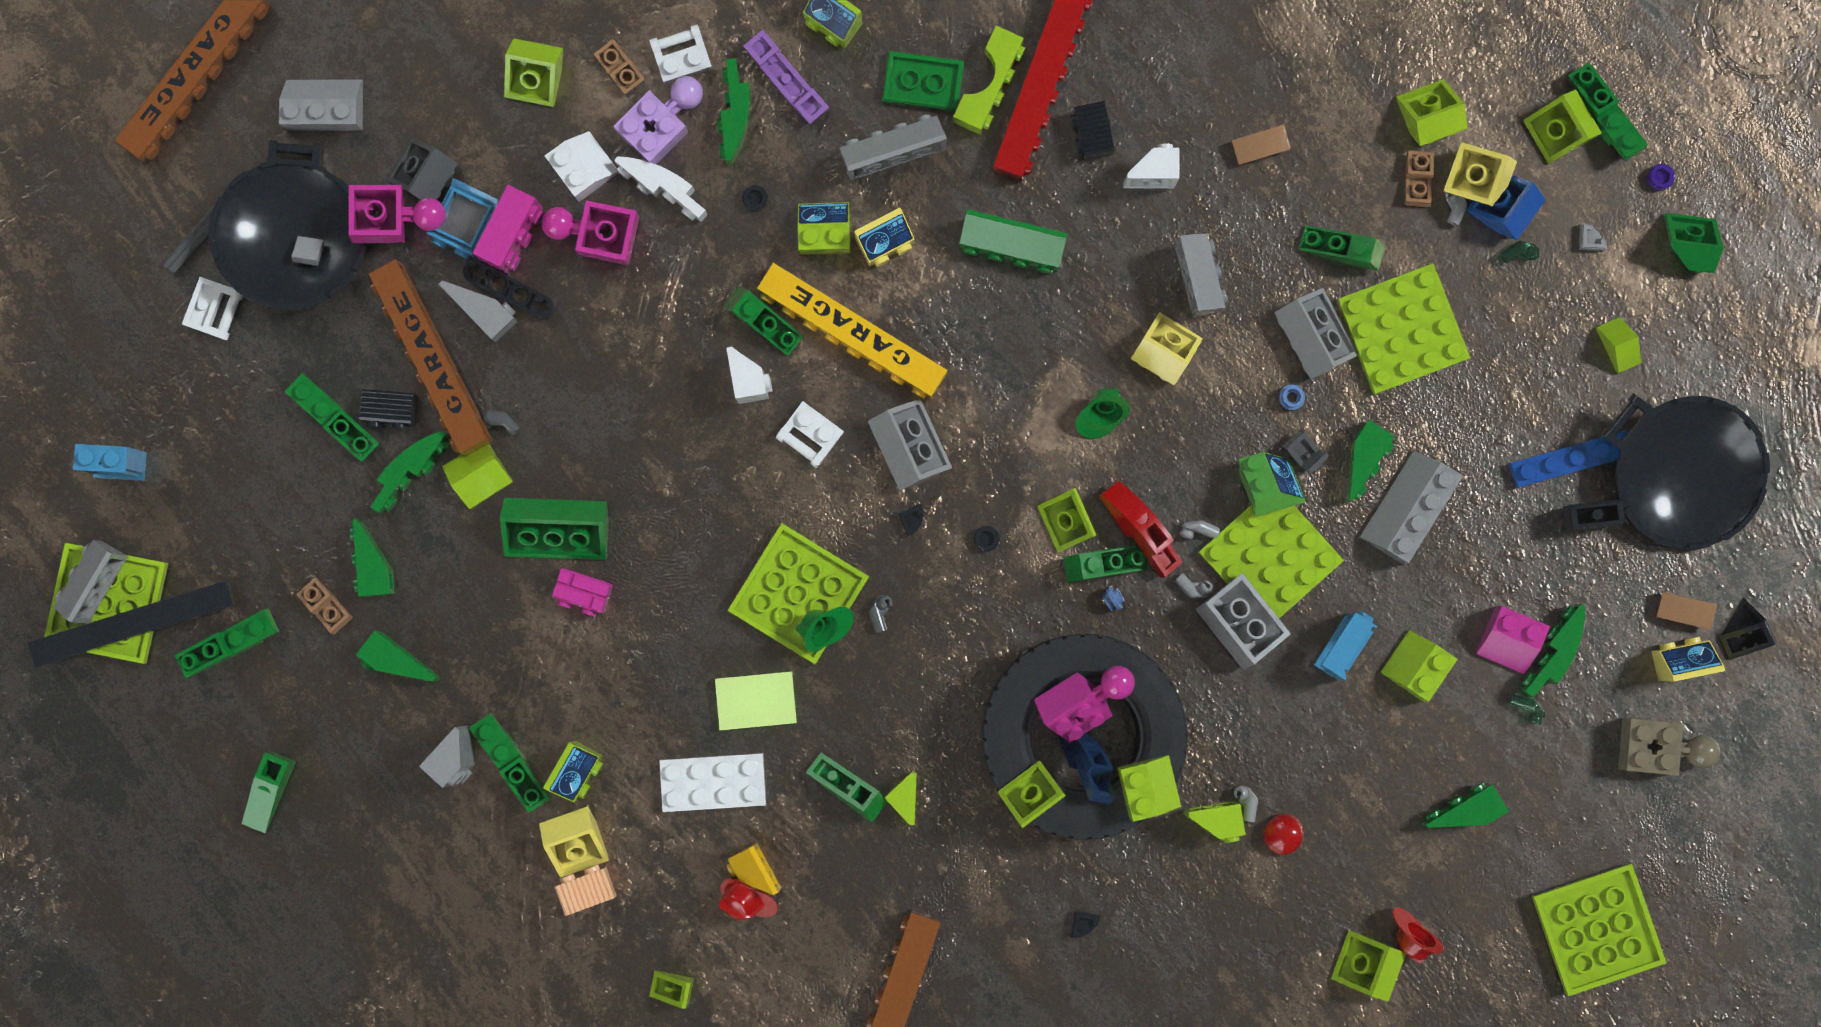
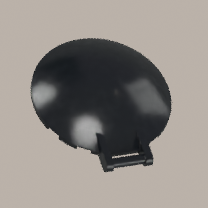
M269 140L267 162L261 163L260 166L247 172L244 171L235 177L221 197H218L213 207L209 223V244L214 262L227 283L243 297L254 303L281 310L304 309L318 305L343 290L353 279L363 261L367 243H352L349 237V187L340 178H337L324 167H321L322 144L314 143L311 146L278 143V140ZM277 153L312 156V161L277 158ZM298 236L324 241V248L318 266L292 261L291 256Z
M1633 393L1628 399L1629 403L1608 429H1604L1600 434L1620 451L1616 466V488L1628 519L1642 534L1670 548L1703 549L1711 547L1710 545L1722 540L1726 541L1736 535L1753 519L1767 492L1765 487L1768 473H1770L1769 452L1766 451L1762 433L1757 425L1742 410L1717 398L1685 396L1667 401L1653 408ZM1637 409L1641 410L1644 414L1623 440L1619 439L1616 436Z

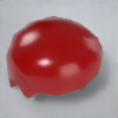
M1289 813L1274 815L1264 830L1265 843L1271 851L1279 855L1295 852L1301 846L1304 837L1303 825L1297 817Z

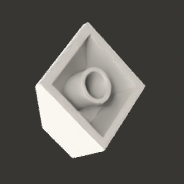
M590 132L564 141L545 155L578 202L619 173Z
M1172 144L1157 145V148H1153L1127 173L1123 188L1174 189L1179 180V148H1173Z
M728 347L727 354L737 402L743 404L769 399L768 392H773L769 374H765L760 366L733 347Z

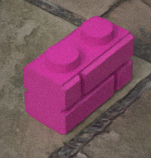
M562 568L552 597L558 599V605L571 609L574 604L582 607V613L596 617L597 612L604 614L613 584Z

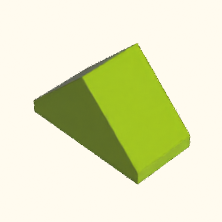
M1621 317L1596 327L1617 374L1642 363L1638 335Z
M917 772L909 773L885 796V799L909 825H915Z
M654 971L649 996L686 1009L690 1001L694 978Z

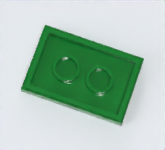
M889 51L882 102L956 112L959 104L964 61Z

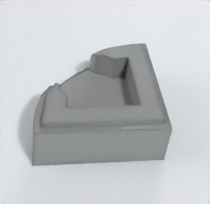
M1586 223L1580 224L1579 250H1607L1605 238L1602 237L1595 227Z

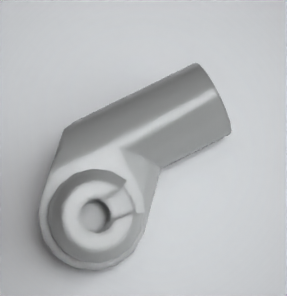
M1445 192L1446 200L1451 208L1447 223L1459 226L1467 208V202L1463 197Z
M1202 520L1187 521L1181 525L1180 536L1192 539L1194 532L1214 539L1218 537L1220 528Z
M1184 573L1174 580L1176 585L1191 599L1206 598L1213 591L1211 582H1191Z
M1240 785L1234 789L1233 795L1244 806L1243 821L1255 822L1258 798L1249 787Z

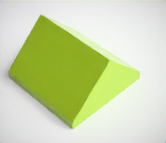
M490 444L468 456L461 454L442 466L451 487L469 509L474 508L513 483Z
M1076 488L1037 506L1058 553L1096 536Z
M1040 760L998 791V794L1022 828L1065 797L1062 789Z

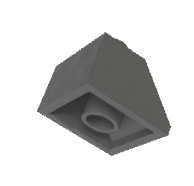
M412 137L386 178V181L392 185H401L405 193L419 201L424 198L438 200L442 188L447 180L453 176L454 169L458 163L435 147Z

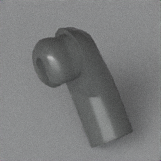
M488 411L483 415L482 420L487 429L493 426H502L510 437L520 430V427L506 412Z
M887 595L878 596L869 609L875 633L887 630L884 615L893 603L891 597Z

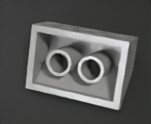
M286 80L279 98V125L286 131H363V80Z
M1207 234L1180 236L1175 243V249L1192 317L1197 318L1222 312L1225 309V304H1228V298L1225 289L1220 287L1219 279H1222L1219 264L1215 265L1213 255L1216 254L1213 240H1209Z
M1323 288L1300 297L1274 312L1278 318L1279 325L1284 329L1290 340L1292 349L1296 351L1304 371L1311 380L1359 355Z
M921 399L888 409L868 421L899 491L917 485L952 468Z
M93 540L85 546L82 551V560L79 565H75L69 573L70 580L68 584L58 592L55 598L57 602L53 608L70 622L90 623L128 557L103 541Z
M1243 573L1195 609L1243 670L1255 665L1291 634Z
M470 725L454 727L419 766L442 788L453 787L460 783L463 784L473 774L470 769L475 765L474 736L469 729Z

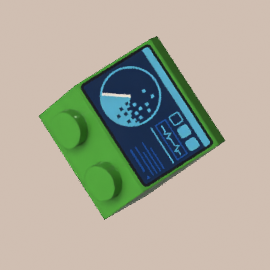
M1265 452L1239 459L1240 478L1256 517L1305 503L1304 495L1289 459Z

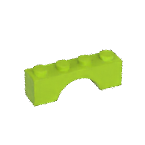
M995 26L985 48V55L991 61L994 68V79L985 90L976 94L963 95L953 116V123L981 135L983 128L989 129L994 117L990 113L994 106L999 107L1004 93L1001 92L1004 83L1010 84L1015 70L1011 68L1015 60L1020 62L1026 49L1022 46L1023 37Z

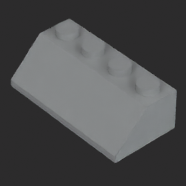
M924 115L917 118L916 123L910 125L900 123L893 126L891 131L885 133L876 131L870 133L867 139L858 141V139L848 140L843 143V147H840V153L849 180L853 181L946 150L947 138L938 117Z
M1413 451L1361 533L1360 538L1399 563L1408 564L1463 476L1442 462Z

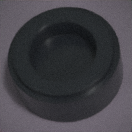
M752 185L745 189L742 200L748 210L759 212L767 206L768 195L763 187Z
M982 526L974 534V544L981 551H992L999 543V534L991 526Z

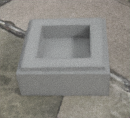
M298 236L291 256L292 261L318 266L324 248V241Z

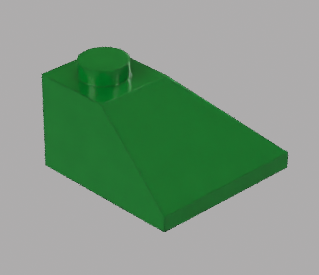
M1665 213L1664 219L1670 245L1688 270L1697 273H1715L1724 249L1716 219Z

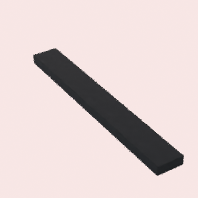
M223 581L27 643L34 667H40L235 606L229 581Z

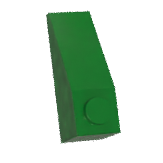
M374 630L356 654L361 659L359 663L371 672L374 669L380 672L432 682L438 681L441 678L379 630Z
M822 752L806 771L808 776L871 823L887 804V801L877 789Z

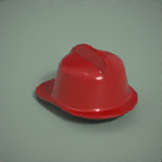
M728 878L724 879L721 883L720 889L723 895L719 902V908L731 918L742 921L751 919L754 916L771 917L777 913L778 905L776 901L765 892L748 886L737 879Z
M1396 907L1393 909V918L1400 927L1396 940L1401 951H1404L1408 957L1417 963H1422L1432 953L1440 954L1443 952L1444 947L1441 941L1428 931L1413 915L1403 908Z

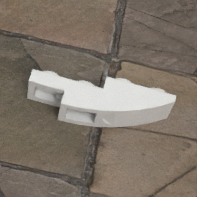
M617 157L614 160L618 166L617 172L627 180L630 177L638 183L636 187L646 196L651 193L656 198L663 190L662 196L671 204L675 202L683 207L681 212L693 221L696 218L702 222L707 216L706 210L690 198L695 190L683 178L659 165L629 157Z

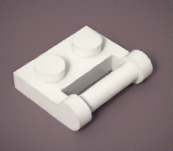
M698 24L690 26V30L659 40L657 38L650 40L664 85L674 82L680 77L692 76L712 69ZM695 39V46L668 55H662L661 49Z
M199 277L182 325L227 341L230 335L228 330L238 303L244 297L231 287ZM226 294L230 297L219 327L216 329L212 327L222 297Z
M802 401L785 426L779 431L776 439L781 443L783 441L809 459L812 466L818 468L844 431ZM795 427L821 446L822 449L816 453L790 432Z

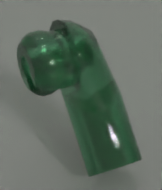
M1517 241L1501 252L1500 257L1506 264L1516 257L1536 260L1540 256V249L1533 243Z
M1518 693L1514 694L1511 705L1529 711V722L1540 725L1543 717H1545V711L1538 702Z

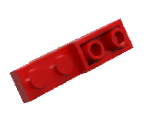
M1116 481L1099 495L1127 538H1134L1160 578L1168 576L1182 563V560L1170 544L1174 541L1172 536L1154 513L1129 488L1120 481Z

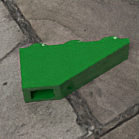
M1305 225L1298 250L1351 266L1379 271L1385 246L1375 237Z
M739 285L723 304L737 318L786 356H789L803 338V335L749 290Z
M1371 420L1363 424L1351 442L1346 491L1347 502H1352L1354 499L1359 500L1367 489L1364 486L1365 482L1369 477L1371 479L1375 477L1381 467L1378 465V462L1382 456L1387 457L1395 446L1392 443L1395 436Z
M352 519L353 526H350L349 533L351 541H354L355 551L351 553L353 567L356 566L357 577L353 579L354 591L358 592V597L395 595L392 567L363 521Z
M1138 545L1063 557L1067 583L1148 570L1146 556Z
M275 752L264 753L253 780L242 820L243 825L265 834L267 833L296 761Z
M1481 782L1470 788L1471 793L1462 798L1460 795L1451 799L1448 802L1449 806L1442 811L1435 809L1425 816L1427 820L1421 824L1427 828L1488 825L1508 813L1509 810L1494 785L1488 783L1484 785Z

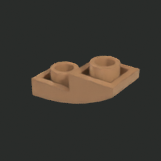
M614 39L593 54L624 95L645 80Z
M1284 125L1232 140L1239 165L1291 149Z
M1407 152L1404 206L1430 207L1432 178L1434 176V152Z
M316 577L296 594L308 610L315 614L333 635L353 618L338 599Z
M1663 592L1657 617L1711 630L1717 604Z

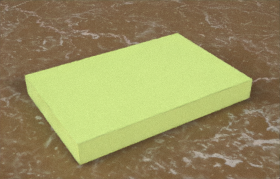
M792 672L715 679L719 730L797 723Z

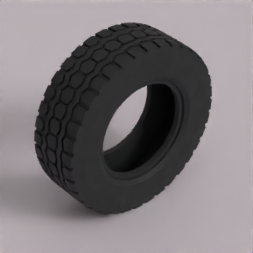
M1097 634L1066 635L1044 641L1030 648L1004 670L991 690L985 706L981 728V743L984 761L997 791H999L1036 763L1030 744L1031 724L1038 709L1034 699L1077 672L1089 682L1101 684L1103 673L1112 666L1126 667L1132 672L1135 679L1132 693L1122 699L1132 714L1136 730L1135 747L1128 764L1169 755L1175 782L1178 783L1187 755L1188 729L1182 701H1180L1175 686L1153 659L1138 648L1112 637ZM1118 775L1110 781L1116 795L1112 804L1089 801L1085 790L1071 789L1059 785L1065 797L1030 822V824L1047 833L1063 838L1095 840L1127 832L1147 819L1135 822L1129 819Z

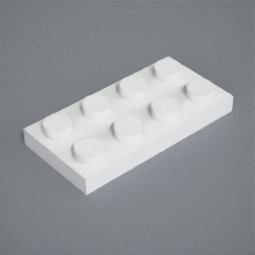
M763 753L660 760L663 812L766 805Z

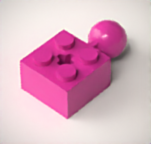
M349 185V237L352 243H405V222H415L419 228L433 231L440 228L445 221V208L436 199L424 198L417 202L414 207H405V195L401 185ZM376 211H380L381 215L374 218L373 216L376 215Z
M586 200L582 220L574 219L572 214L565 208L554 207L543 215L542 229L548 237L555 240L565 239L570 234L578 235L575 251L579 256L629 266L640 216L635 210ZM608 229H611L613 234L609 238H605L603 232H608Z
M1112 666L1103 673L1101 684L1096 687L1077 672L1034 699L1044 725L1070 743L1081 738L1084 733L1102 725L1105 720L1112 717L1105 699L1110 697L1120 700L1128 697L1134 689L1135 679L1132 672L1126 667Z

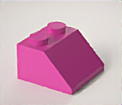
M1497 606L1493 610L1476 654L1525 674L1540 652L1550 626L1504 606Z

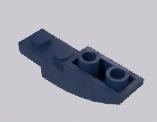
M1084 733L1081 738L1070 743L1058 735L1069 768L1078 769L1089 801L1112 804L1116 795L1109 777L1114 769L1100 744L1087 733Z

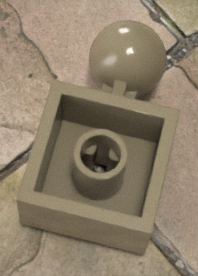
M1622 718L1618 769L1679 776L1680 757L1687 758L1695 767L1709 768L1719 760L1720 747L1713 738L1706 735H1699L1692 738L1689 742H1682V723ZM1653 744V750L1647 749V745Z

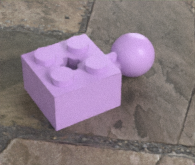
M684 76L678 78L672 84L670 90L671 98L665 104L649 90L613 126L616 132L645 161L657 164L688 133L686 126L675 115L681 109L696 107L702 100V86L693 77ZM654 125L656 130L652 133L650 130L647 131L646 128Z

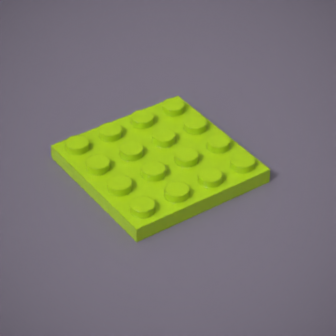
M1434 263L1337 299L1338 306L1359 354L1358 357L1373 395L1471 358Z
M1250 505L1224 528L1217 538L1212 539L1198 552L1226 584L1243 573L1278 618H1281L1344 561L1296 506L1256 517Z
M781 523L727 611L816 665L826 647L817 652H809L805 648L804 639L796 631V625L812 610L827 612L841 606L850 609L869 576Z
M65 543L44 637L88 624L70 622L53 608L57 602L55 598L58 592L63 587L65 588L70 580V571L75 565H79L82 560V551L85 546ZM127 555L125 563L90 623L159 602L168 563ZM154 631L94 649L87 653L147 664Z
M1631 863L1532 895L1566 996H1571L1667 963Z

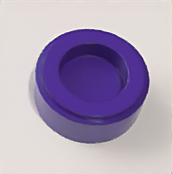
M1666 164L1655 165L1647 174L1649 186L1658 191L1667 189L1675 180L1673 169Z

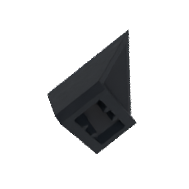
M1744 597L1722 635L1719 636L1730 660L1778 644L1767 620Z

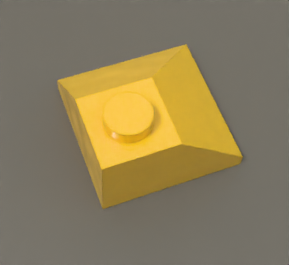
M757 842L728 858L730 864L726 866L733 879L737 877L739 881L772 895L780 891L781 887Z

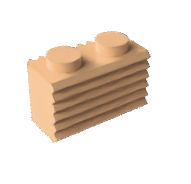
M595 865L585 869V875L575 878V875L571 874L559 879L561 884L555 886L565 916L617 896L607 867L600 869L599 865Z

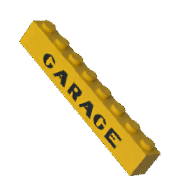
M775 263L771 265L757 287L758 292L761 294L759 298L771 306L774 302L783 307L781 312L794 319L795 316L804 320L803 325L813 332H816L817 329L826 334L824 338L836 346L840 342L848 347L847 353L857 359L862 356L869 360L868 365L880 373L882 370L890 373L892 381L901 386L904 383L908 384L913 388L911 392L922 399H925L926 396L932 399L947 375L948 370Z

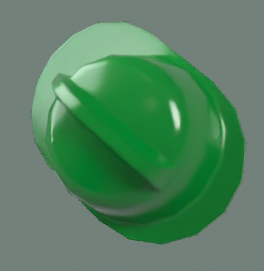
M1116 387L1096 391L1091 396L1089 404L1076 418L1075 426L1077 432L1089 439L1105 437L1127 418L1130 413L1129 403L1122 398Z
M843 606L827 612L812 610L804 616L795 628L804 639L805 648L809 652H817L842 639L850 631L854 616L848 607Z

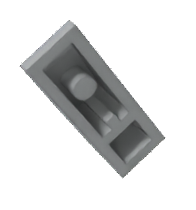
M445 281L439 283L448 295L494 342H497L518 322L513 317L516 312L506 302L501 304L496 299Z

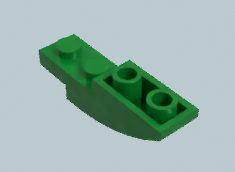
M736 58L726 59L727 67H722L723 81L728 83L729 92H725L726 108L731 109L721 110V118H717L718 134L723 133V143H719L720 158H725L727 166L733 165L744 143L751 109L749 82L740 83Z
M1590 62L1568 75L1567 78L1572 89L1578 91L1602 132L1600 134L1608 146L1613 145L1625 162L1647 149L1648 143L1618 106V98Z
M304 373L285 391L287 395L318 421L328 433L361 462L379 444L359 422Z
M439 431L417 441L399 454L377 478V481L383 484L384 487L370 507L381 514H385L386 511L390 512L397 503L395 498L401 490H406L410 485L412 473L422 478L423 475L427 476L435 466L433 461L436 456L443 454L448 448L450 435Z
M1583 604L1569 605L1562 613L1561 617L1563 620L1559 625H1554L1549 629L1546 636L1547 640L1543 645L1551 651L1550 653L1548 651L1545 652L1538 660L1539 667L1535 672H1529L1522 680L1521 684H1523V687L1519 691L1525 696L1535 697L1547 680L1551 684H1558L1567 672L1578 650L1583 634L1586 610Z
M263 609L174 656L184 677L189 678L262 643L263 640L280 631L269 609Z
M491 711L469 726L472 734L497 766L500 775L528 813L550 799L548 792L543 788L542 782L507 730L502 728Z

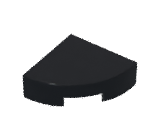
M922 504L898 513L907 537L914 534L922 523Z
M1074 911L1071 938L1083 937L1090 933L1098 925L1101 915Z

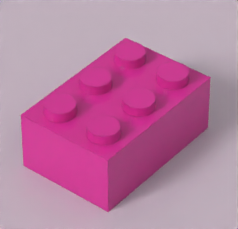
M507 185L473 254L481 262L507 275L510 274L511 270L515 271L521 259L519 254L522 248H527L532 239V234L530 233L534 225L537 226L542 220L544 214L542 205L536 198Z

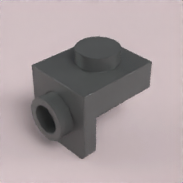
M1301 429L1282 446L1296 465L1309 474L1318 470L1328 458V455L1320 450L1307 433Z

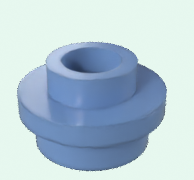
M1287 385L1279 393V402L1287 410H1296L1305 401L1304 391L1297 385ZM1289 393H1293L1296 396L1295 402L1288 401L1287 395Z
M1107 587L1106 591L1102 593L1105 603L1111 611L1115 609L1121 610L1123 608L1122 602L1125 601L1118 588Z

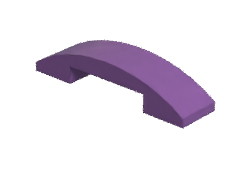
M761 30L743 46L773 85L809 124L829 109V106L817 92L806 83L782 55L779 48L764 30Z

